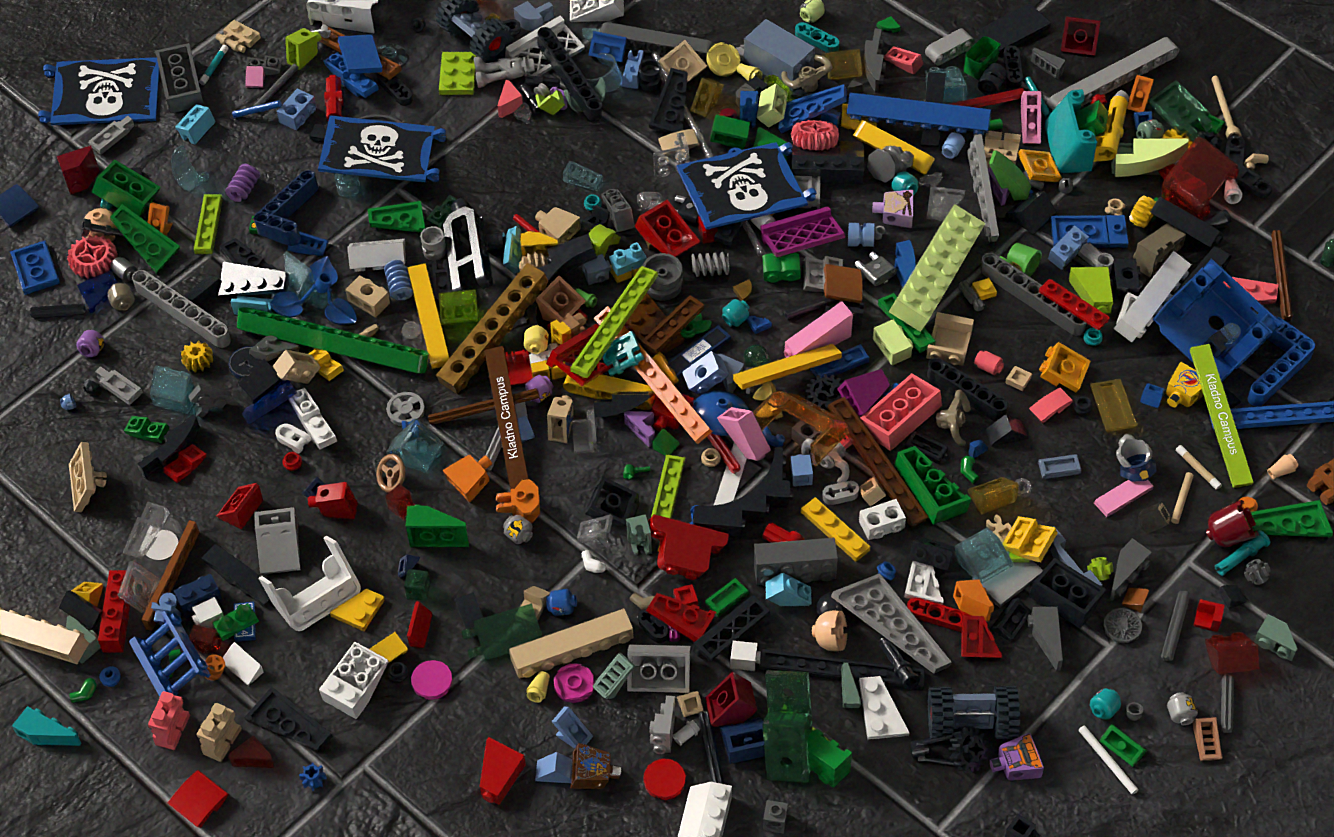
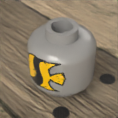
M511 515L503 525L505 536L516 544L528 542L533 536L531 522L521 515Z
M1184 692L1172 695L1167 703L1169 714L1175 723L1189 725L1198 714L1194 699Z

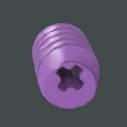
M246 163L239 166L238 171L225 190L226 195L235 202L247 199L251 189L254 188V184L257 183V179L260 178V172Z

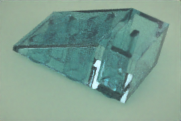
M954 66L947 67V69L932 67L929 70H925L926 83L928 72L946 73L943 104L967 100V85L959 68Z

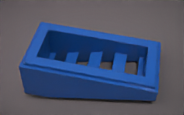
M299 232L301 237L300 243L288 246L287 251L323 256L328 240Z

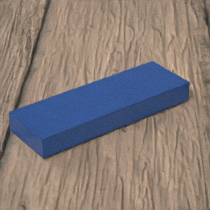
M860 344L843 351L841 359L810 369L816 378L817 375L823 378L824 374H827V377L830 378L831 375L836 376L869 362V356Z

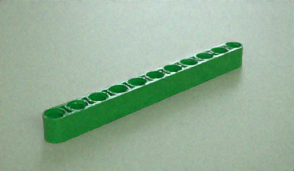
M241 307L238 309L236 327L240 330L264 336H275L277 339L415 373H425L427 371L429 353L425 350L253 308Z

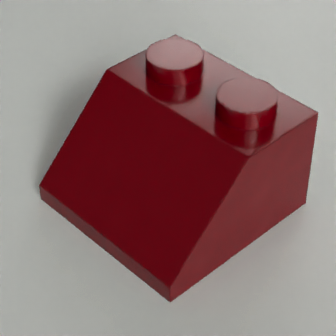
M1066 16L1061 51L1095 56L1101 21Z
M91 145L56 156L70 194L88 189L100 171Z
M731 672L705 697L710 722L714 727L744 723L757 711L751 682L735 672Z

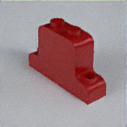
M655 514L648 520L651 537L660 541L657 565L661 570L666 571L670 575L679 574L690 580L701 577L709 568L711 553H719L728 542V533Z

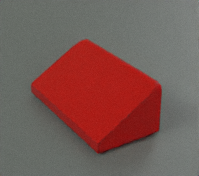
M416 601L407 639L410 646L424 648L432 619V612L419 601Z

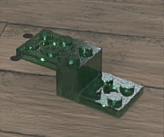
M767 670L765 680L768 713L762 724L767 780L809 783L810 768L807 741L813 729L809 673ZM783 689H790L793 692V695H786ZM788 757L792 760V763L786 764L782 758Z

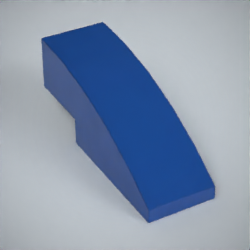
M910 240L896 243L895 255L897 258L895 259V268L897 269L896 275L902 289L915 269L914 249Z

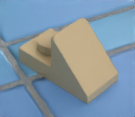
M536 586L524 590V601L515 615L516 620L533 627L547 605V596L550 595V592Z

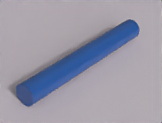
M278 100L232 112L234 118L279 108L282 104Z

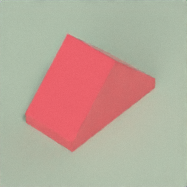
M509 80L505 81L497 105L498 115L501 118L523 108L522 95Z

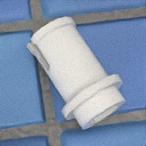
M693 720L687 721L686 725L672 736L677 744L681 746L693 735H698L700 728Z

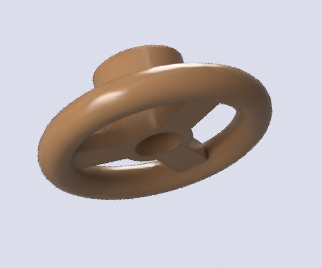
M395 454L384 456L377 467V482L383 491L388 493L397 491L405 479V465L402 459ZM394 460L397 462V465L393 468L388 467L386 462ZM382 471L386 473L388 478L387 485L383 481Z

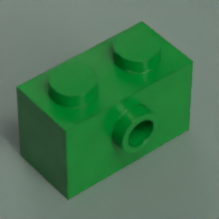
M715 115L710 142L744 149L750 122Z

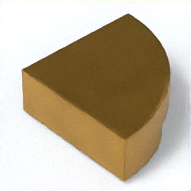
M750 280L733 286V291L741 301L749 299L752 291Z

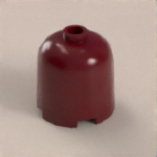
M1243 500L1215 511L1208 519L1209 529H1206L1207 535L1210 540H1214L1221 547H1231L1258 537V531L1254 532L1253 529L1256 522L1248 507L1244 509L1242 506L1244 504Z

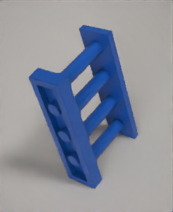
M164 610L161 613L166 622L147 639H140L134 636L129 643L158 695L161 696V693L165 691L178 696V691L197 674L207 678L211 674L207 669V663L200 657L184 630L181 618L176 613ZM171 629L175 637L154 654L151 650L152 645ZM180 644L184 652L163 670L160 660ZM186 660H189L192 668L171 685L168 680L169 675Z

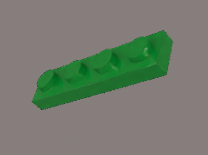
M894 293L878 299L879 307L891 320L894 319L896 324L902 327L904 335L912 341L913 346L919 353L927 350L928 345L936 344L935 339L924 327L920 332L889 312L897 299Z

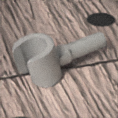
M322 25L321 29L311 31H317L323 38L331 36V30H328L327 25Z
M877 226L874 229V238L876 240L881 239L882 234L885 233L883 226Z

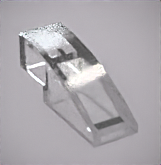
M147 502L141 518L137 517L123 554L139 559L145 556L158 537L170 513L166 507Z

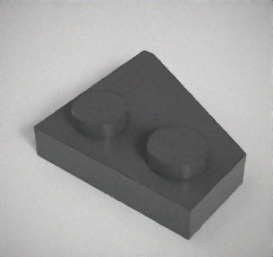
M266 336L249 350V354L256 359L270 361L274 358H279L285 350L299 352V345L277 339L275 336Z

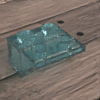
M155 365L150 390L153 405L188 414L194 404L189 399V395L195 389L191 375L185 371H176L169 367Z

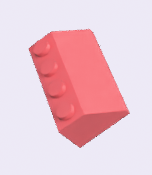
M910 374L860 419L875 441L891 451L942 407L941 391L916 375Z

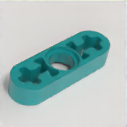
M804 22L798 23L795 26V36L827 53H836L839 50V39ZM820 36L821 39L815 40L813 37Z

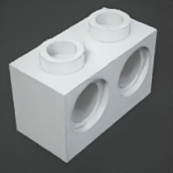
M897 499L860 511L859 523L868 540L879 539L886 534L896 533L905 528L906 517Z

